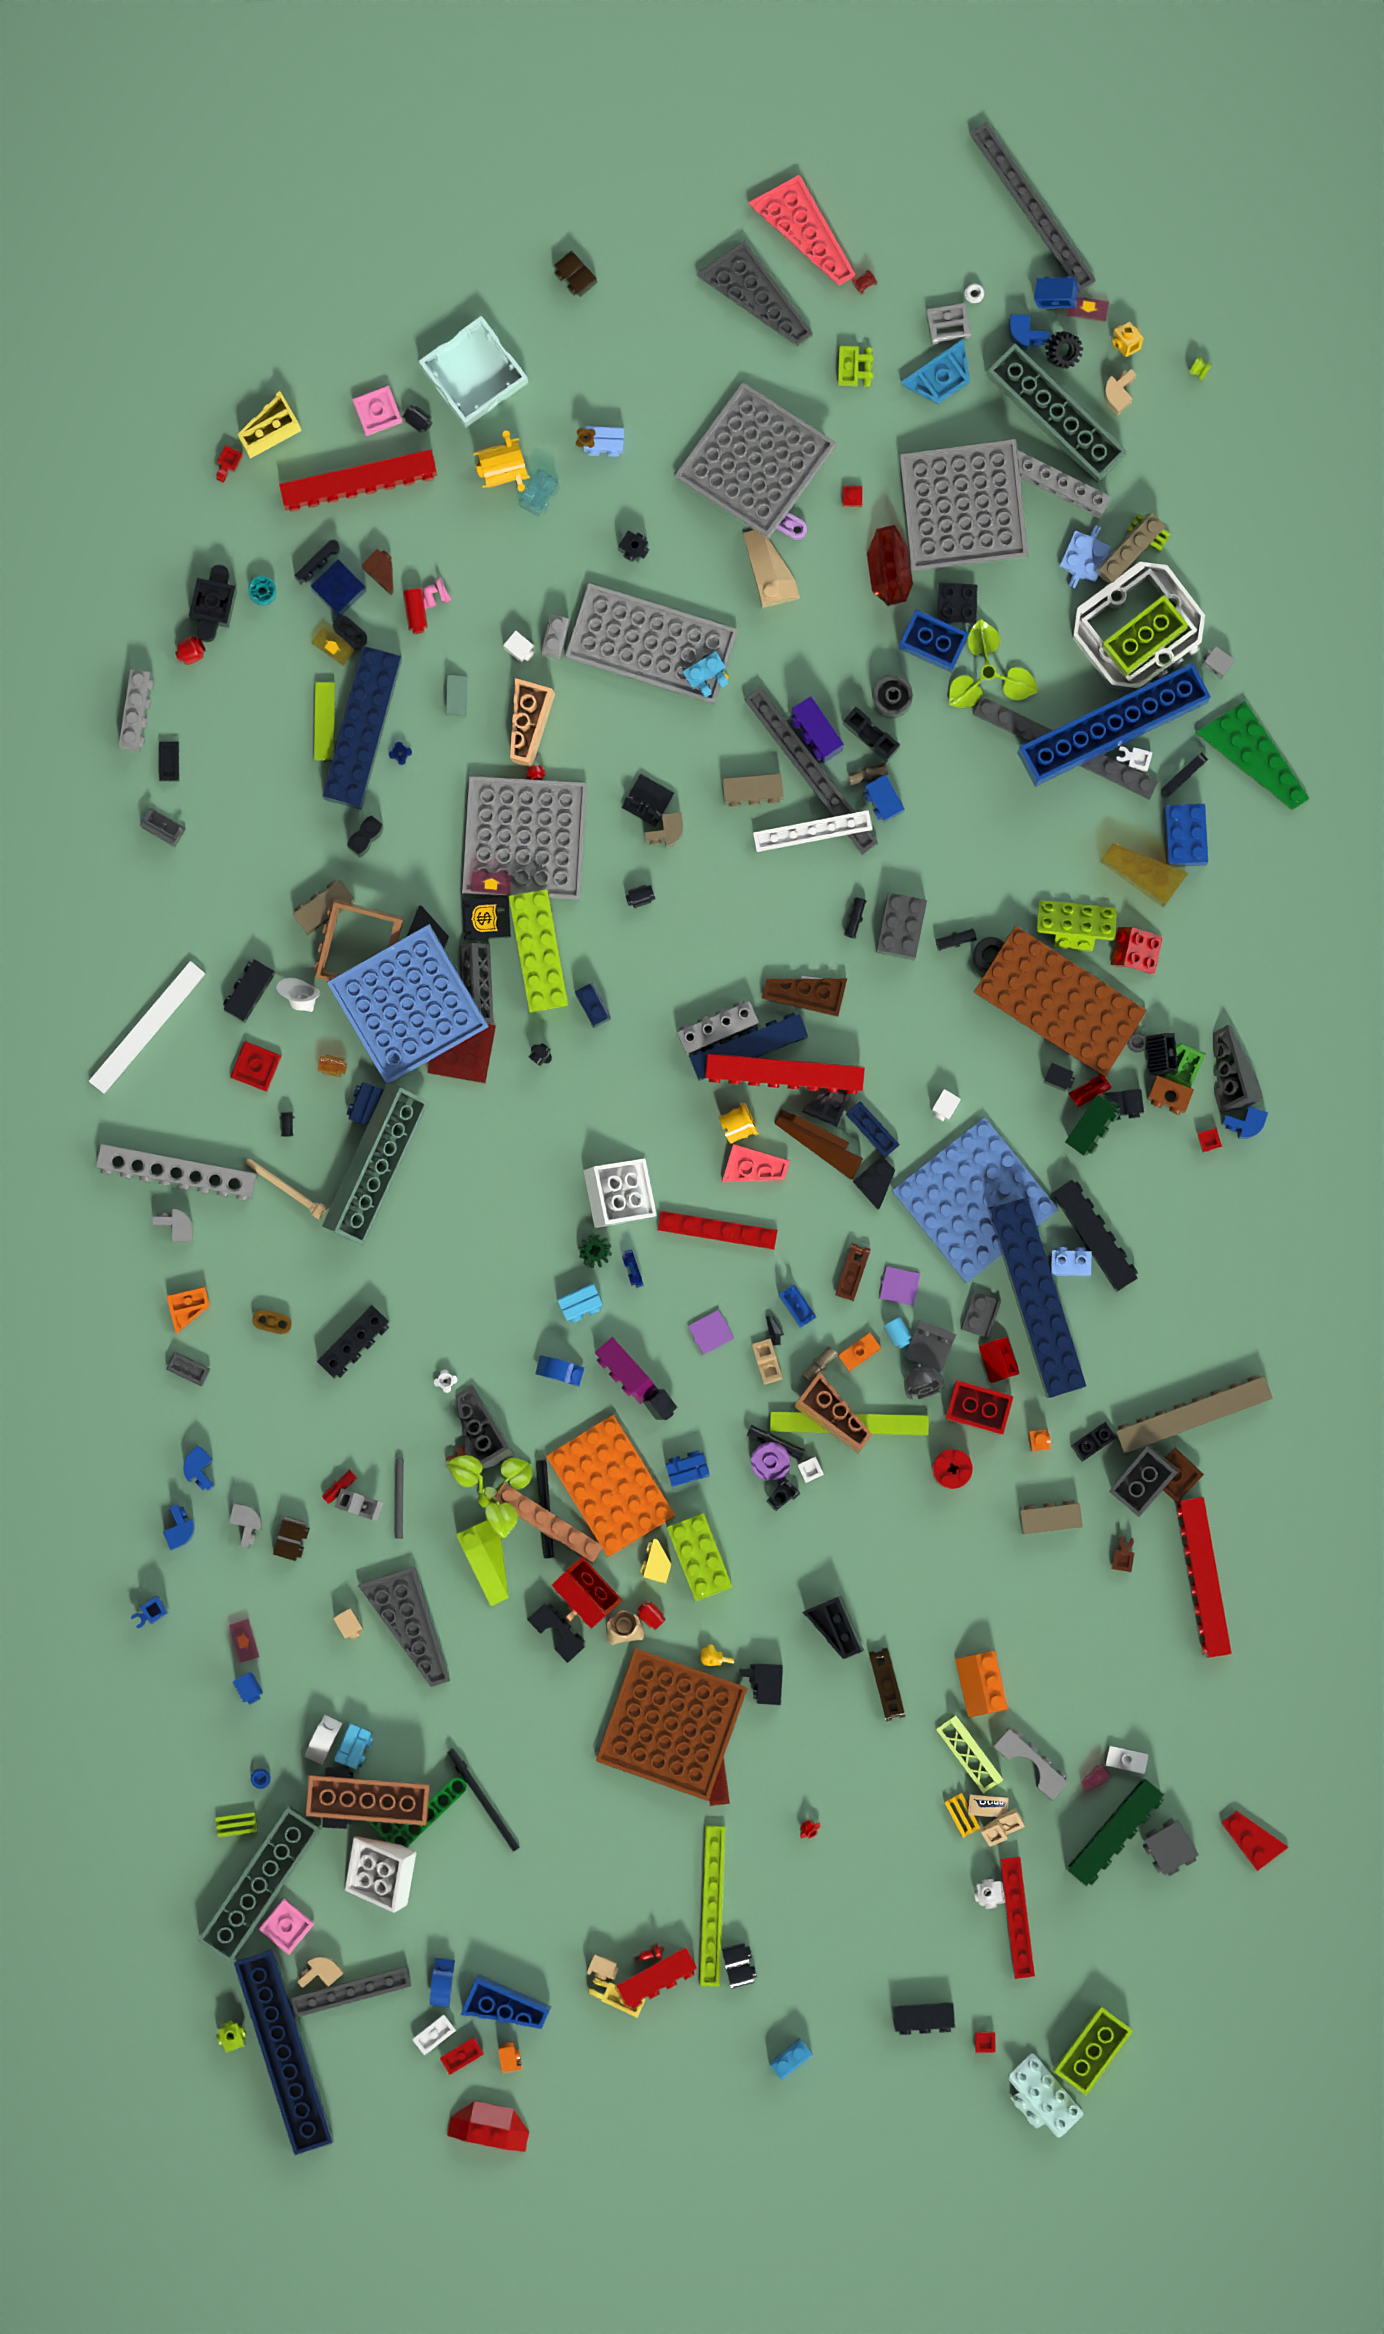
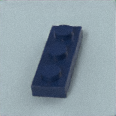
M861 1101L845 1114L884 1158L900 1145Z

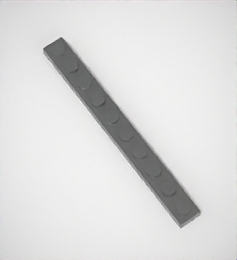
M987 122L972 131L970 136L1067 276L1075 278L1079 286V293L1094 284L1096 279Z
M758 688L746 697L744 701L831 815L836 817L855 813L762 689ZM870 831L847 835L862 855L878 844V841Z
M983 696L973 714L1028 742L1053 731ZM1103 754L1080 765V767L1149 800L1159 782Z

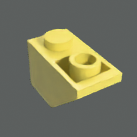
M654 1539L653 1543H648L646 1553L649 1554L647 1562L643 1561L641 1573H644V1578L666 1584L671 1563L659 1541Z

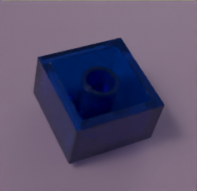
M339 559L310 586L311 590L337 617L342 616L367 592L363 583Z

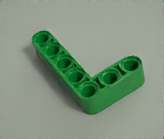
M456 1777L439 1791L428 1804V1808L434 1811V1818L431 1820L427 1819V1825H419L420 1831L416 1834L410 1832V1824H405L400 1828L396 1823H390L392 1830L389 1833H384L381 1830L383 1822H368L388 1843L395 1844V1838L402 1836L406 1841L404 1847L407 1848L465 1793L467 1783L463 1778ZM455 1781L463 1783L464 1787L461 1792L453 1790L452 1785ZM440 1795L448 1796L449 1803L446 1806H441L438 1803Z

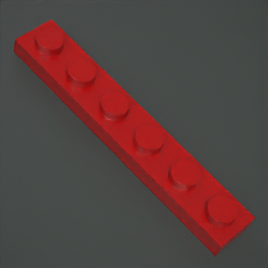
M661 1211L658 1231L770 1250H775L778 1230L666 1211Z
M1020 1856L1002 1858L1000 1862L1015 1979L1035 1977Z

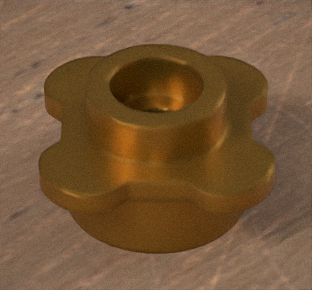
M579 428L576 432L578 435L576 445L578 447L588 446L593 448L595 446V430Z

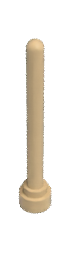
M252 1159L245 1161L246 1166L309 1208L310 1212L313 1213L312 1216L320 1220L325 1214L328 1207L323 1203H314Z

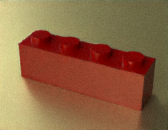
M685 1947L620 1983L615 1989L625 2008L627 2009L631 2006L633 2010L642 2005L641 2000L649 1997L651 2000L660 1995L659 1990L666 1987L669 1990L677 1985L676 1981L683 1977L684 1980H687L694 1976L695 1973L693 1971L697 1969V1966Z

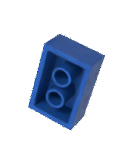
M915 610L900 642L899 649L952 673L969 633Z
M1205 804L1166 805L1164 808L1167 867L1207 865L1208 847Z

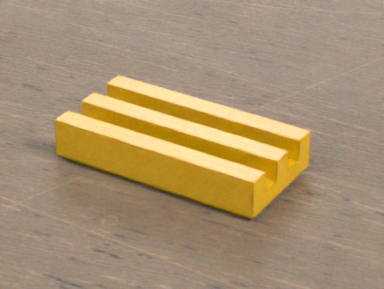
M960 1793L944 1803L964 1838L979 1830L980 1826L974 1815H969L975 1826L971 1828L957 1802L958 1799H961L968 1813V1803L963 1794ZM952 1802L968 1829L965 1832L950 1805Z

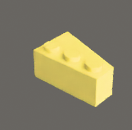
M279 391L276 397L263 407V411L239 432L238 437L251 459L300 432L301 428L282 393Z

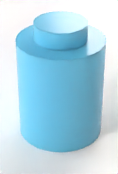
M901 1317L883 1326L895 1347L899 1345L901 1349L911 1343L909 1339L912 1336Z

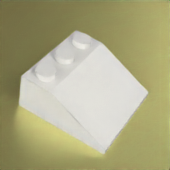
M645 1158L594 1166L583 1170L595 1228L657 1216Z
M354 1837L345 1891L393 1913L407 1906L416 1852L398 1844Z

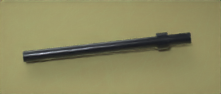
M454 1748L448 1751L447 1754L455 1764L454 1768L458 1773H461L512 1851L514 1852L519 1849V1845L468 1771L465 1761L460 1759Z

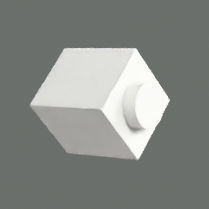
M517 631L503 645L504 649L520 663H523L525 660L528 662L535 653L533 652L534 645Z
M944 1089L932 1109L933 1116L942 1122L944 1120L949 1121L961 1099Z

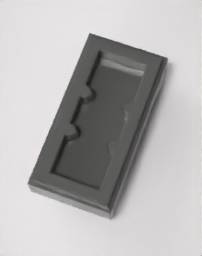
M174 1352L166 1370L201 1387L211 1370Z

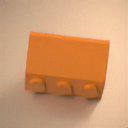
M995 1651L955 1659L968 1717L1008 1709Z

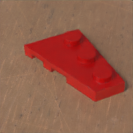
M1235 1811L1221 1822L1256 1871L1289 1848L1238 1811Z

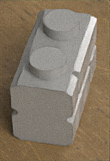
M550 614L549 625L547 626L541 651L542 656L561 660L570 624L569 618Z

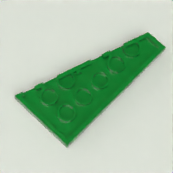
M1246 701L1195 733L1207 741L1214 749L1222 753L1244 773L1256 780L1263 788L1265 787L1291 810L1309 800V797Z

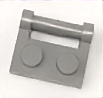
M965 303L927 309L932 345L938 344L941 341L959 338L971 339ZM963 326V330L942 334H937L936 329Z

